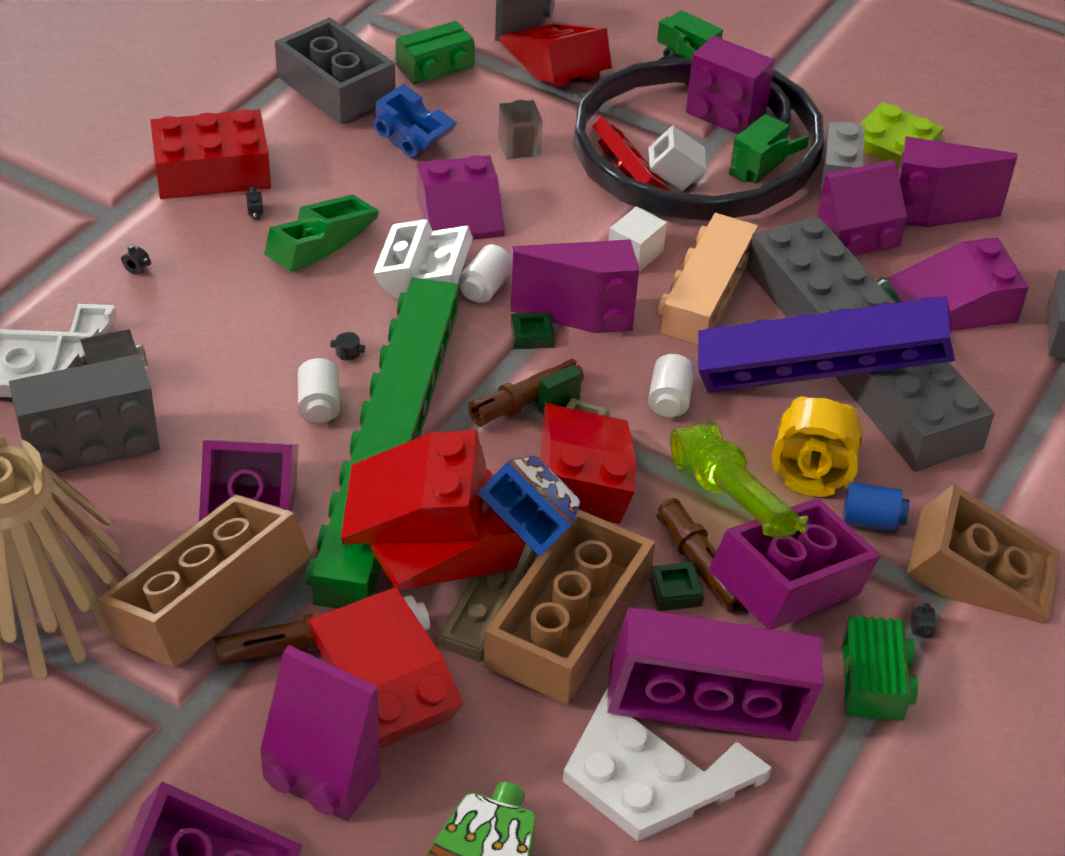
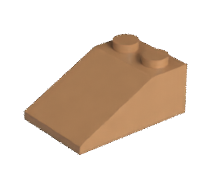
M953 484L922 507L907 575L942 597L1045 623L1050 618L1060 551L956 484Z

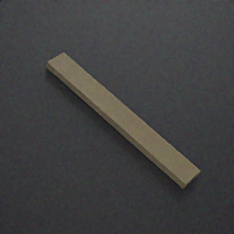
M571 398L566 406L567 408L599 415H610V409ZM527 543L516 569L470 578L438 636L437 647L481 662L484 656L485 630L530 569L537 556V553Z

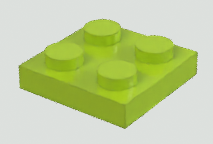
M881 102L859 124L865 126L864 152L883 161L893 160L897 167L900 164L906 136L940 141L944 127L931 122L927 118L918 117L901 110L896 105Z

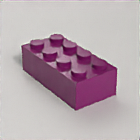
M628 607L609 665L607 713L797 742L824 685L821 637L793 631L785 632L753 627L748 624L708 620L696 616L689 617L663 613L652 609Z

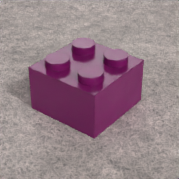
M713 35L692 56L686 113L740 134L767 112L775 59Z

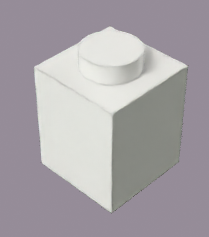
M672 125L649 147L650 170L683 192L691 183L698 182L707 170L705 147Z
M635 207L610 227L608 241L631 239L640 272L664 251L667 222Z

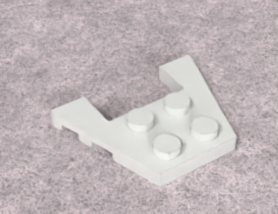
M78 304L69 332L0 329V397L12 398L9 385L10 380L81 366L115 322V306Z
M607 688L563 772V782L639 842L692 817L696 809L714 801L718 804L733 798L735 791L750 784H753L754 787L764 784L770 777L772 767L740 743L735 742L706 771H702L631 716L607 713Z

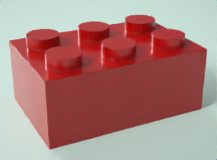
M240 109L235 112L214 114L206 112L192 116H165L159 119H150L160 199L249 191V188L252 187L257 188V190L271 188L269 152L260 109Z

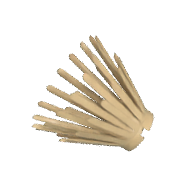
M0 436V683L3 681L4 676L1 636L7 643L14 642L17 636L9 578L33 677L38 680L44 679L47 675V669L26 579L44 631L48 633L54 632L57 629L58 621L74 661L82 663L87 656L43 546L77 607L82 612H87L90 609L104 634L108 637L114 636L97 601L96 593L52 519L100 580L110 589L119 583L77 527L93 541L122 573L130 574L127 565L117 555L120 551L115 541L77 504L106 526H112L110 520L90 504L92 503L90 500L42 463L40 453L29 442L20 439L22 449L7 446L5 436Z

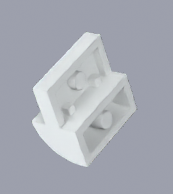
M427 219L392 225L374 270L378 283L388 294L396 299H399L401 292H407L411 277L458 284L473 239L468 226L432 231Z

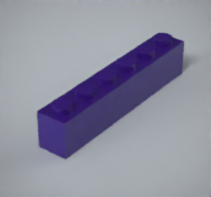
M947 296L924 297L913 301L881 303L870 307L844 308L833 312L812 315L800 314L790 318L758 320L753 323L732 326L720 325L710 329L698 330V371L707 393L955 361L953 325Z

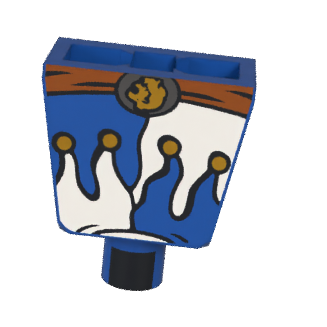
M536 456L507 461L477 493L539 556L573 524L580 505L579 498Z

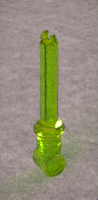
M712 421L686 426L671 431L670 449L678 470H693L696 481L709 492H726L763 526L764 535L777 539L794 535L797 530L806 532L809 526L808 516L799 517L792 508L746 469L747 462L744 452L738 445L730 441H724L722 432L716 422Z

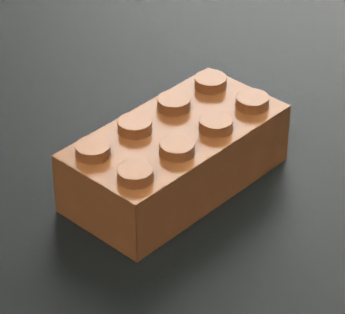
M235 494L103 594L97 601L118 645L176 668L179 664L192 658L195 651L211 638L225 631L230 623L248 608L258 604L264 595L280 582L293 576L296 570L311 558V554L294 512Z
M578 509L573 524L541 556L537 557L485 630L484 667L568 705L626 616L628 607L633 605L650 579L655 541Z

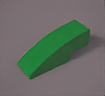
M353 194L301 206L297 221L269 228L264 255L290 272L309 266L329 256L354 239L378 218L379 210Z

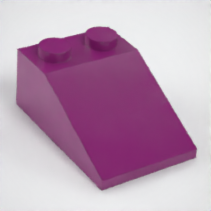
M906 136L898 168L907 213L906 224L931 227L1001 216L1018 153Z
M999 238L963 241L886 278L902 302L919 300L924 297L947 296L953 330L1018 322L1029 289L1028 284Z
M631 239L512 246L511 312L550 313L553 323L592 333L633 331L639 268Z
M289 645L282 655L260 749L263 779L281 793L290 792L308 801L320 813L326 815L334 814L349 821L380 778L378 687Z
M161 781L142 803L121 856H299L302 845Z

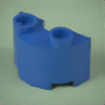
M402 84L375 102L377 118L374 120V127L376 132L381 137L388 138L408 157H414L452 132L457 123L440 109L434 112L429 111L423 104L422 96L405 84Z

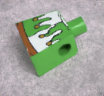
M500 782L497 784L492 798L476 793L466 794L429 848L426 856H531L536 814L531 810L521 807L525 798L523 789L511 782Z

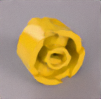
M801 396L792 401L790 408L783 413L778 424V436L772 450V468L777 476L779 471L780 475L785 479L784 484L788 488L806 496L827 497L835 494L836 489L845 485L844 489L847 488L849 481L853 482L858 472L859 450L863 442L862 426L858 420L859 414L857 410L851 405L841 404L827 398Z

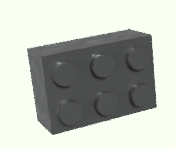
M330 17L275 41L277 77L340 124L376 108V101L396 89L395 62Z
M141 354L9 381L21 440L29 442L40 453L42 463L54 473L160 450L152 391Z

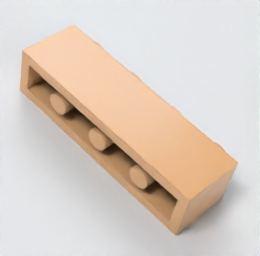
M714 213L708 226H701L696 240V247H690L687 251L683 271H676L672 280L670 294L664 293L660 300L658 316L663 317L662 334L698 344V330L716 327L747 267L752 234L757 233L758 225Z

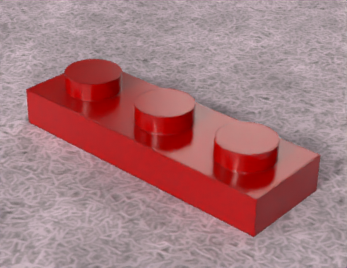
M602 116L594 123L592 127L601 137L598 144L611 156L616 155L617 159L614 163L623 173L629 177L632 175L634 180L672 192L662 178L650 170L647 160L619 128Z

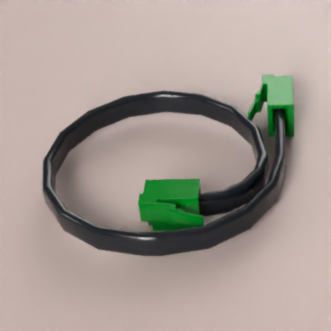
M680 10L671 17L666 16L659 21L657 42L676 52L680 58L635 63L601 78L578 103L573 149L588 177L620 202L667 218L711 221L714 213L738 218L759 214L790 198L805 185L822 159L824 149L823 116L805 89L773 69L767 107L772 110L776 118L765 114L734 138L729 175L745 183L750 181L756 184L785 161L787 156L808 148L810 137V149L800 163L789 173L758 189L716 196L668 192L622 174L598 156L586 134L587 122L604 102L632 89L673 82L689 83L693 54L713 35L722 39L723 29ZM791 109L795 111L810 133V136L806 135L793 141L787 140L791 122Z

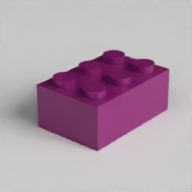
M815 498L728 528L708 570L767 629H776L860 595L881 555L822 500Z

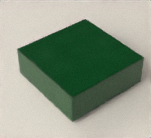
M550 313L511 314L510 324L514 349L554 348L555 338Z
M574 365L568 366L540 380L538 411L543 416L546 403L566 407L571 398L580 400L582 373Z
M694 562L652 566L649 581L658 611L703 606L704 594Z

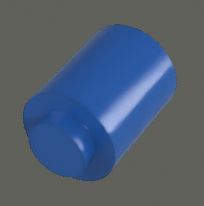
M849 481L842 520L850 526L895 533L898 524L906 525L910 500L902 498V489Z

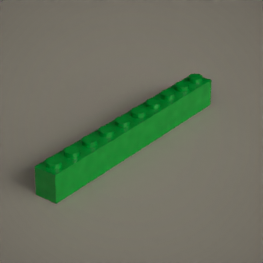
M411 277L407 292H401L397 305L398 319H391L388 332V341L390 343L389 345H383L380 352V373H373L370 382L371 399L370 401H364L361 407L360 431L354 430L350 442L351 459L350 461L344 460L341 466L339 476L340 492L332 493L328 511L329 524H322L317 542L318 557L317 559L310 558L308 563L306 585L312 586L313 605L339 609L373 596L381 570L379 561L368 543L342 544L341 542L351 466L354 463L421 437L458 315V284Z

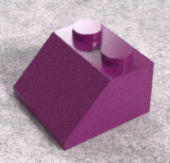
M473 155L467 158L448 160L435 159L429 162L417 163V199L423 219L428 220L432 231L468 226L473 236L472 240L505 236L498 176L490 155Z
M893 160L825 174L817 216L821 218L854 256L901 245L907 213L897 166Z
M203 440L199 522L235 494L292 511L297 483L298 444Z

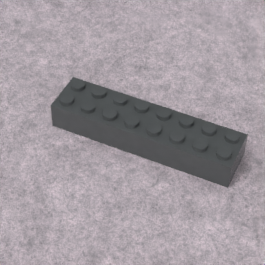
M819 216L752 234L747 270L787 318L800 314L812 315L833 312L844 308L855 309L876 306L881 303H896ZM950 362L836 376L914 472L984 449L995 413Z

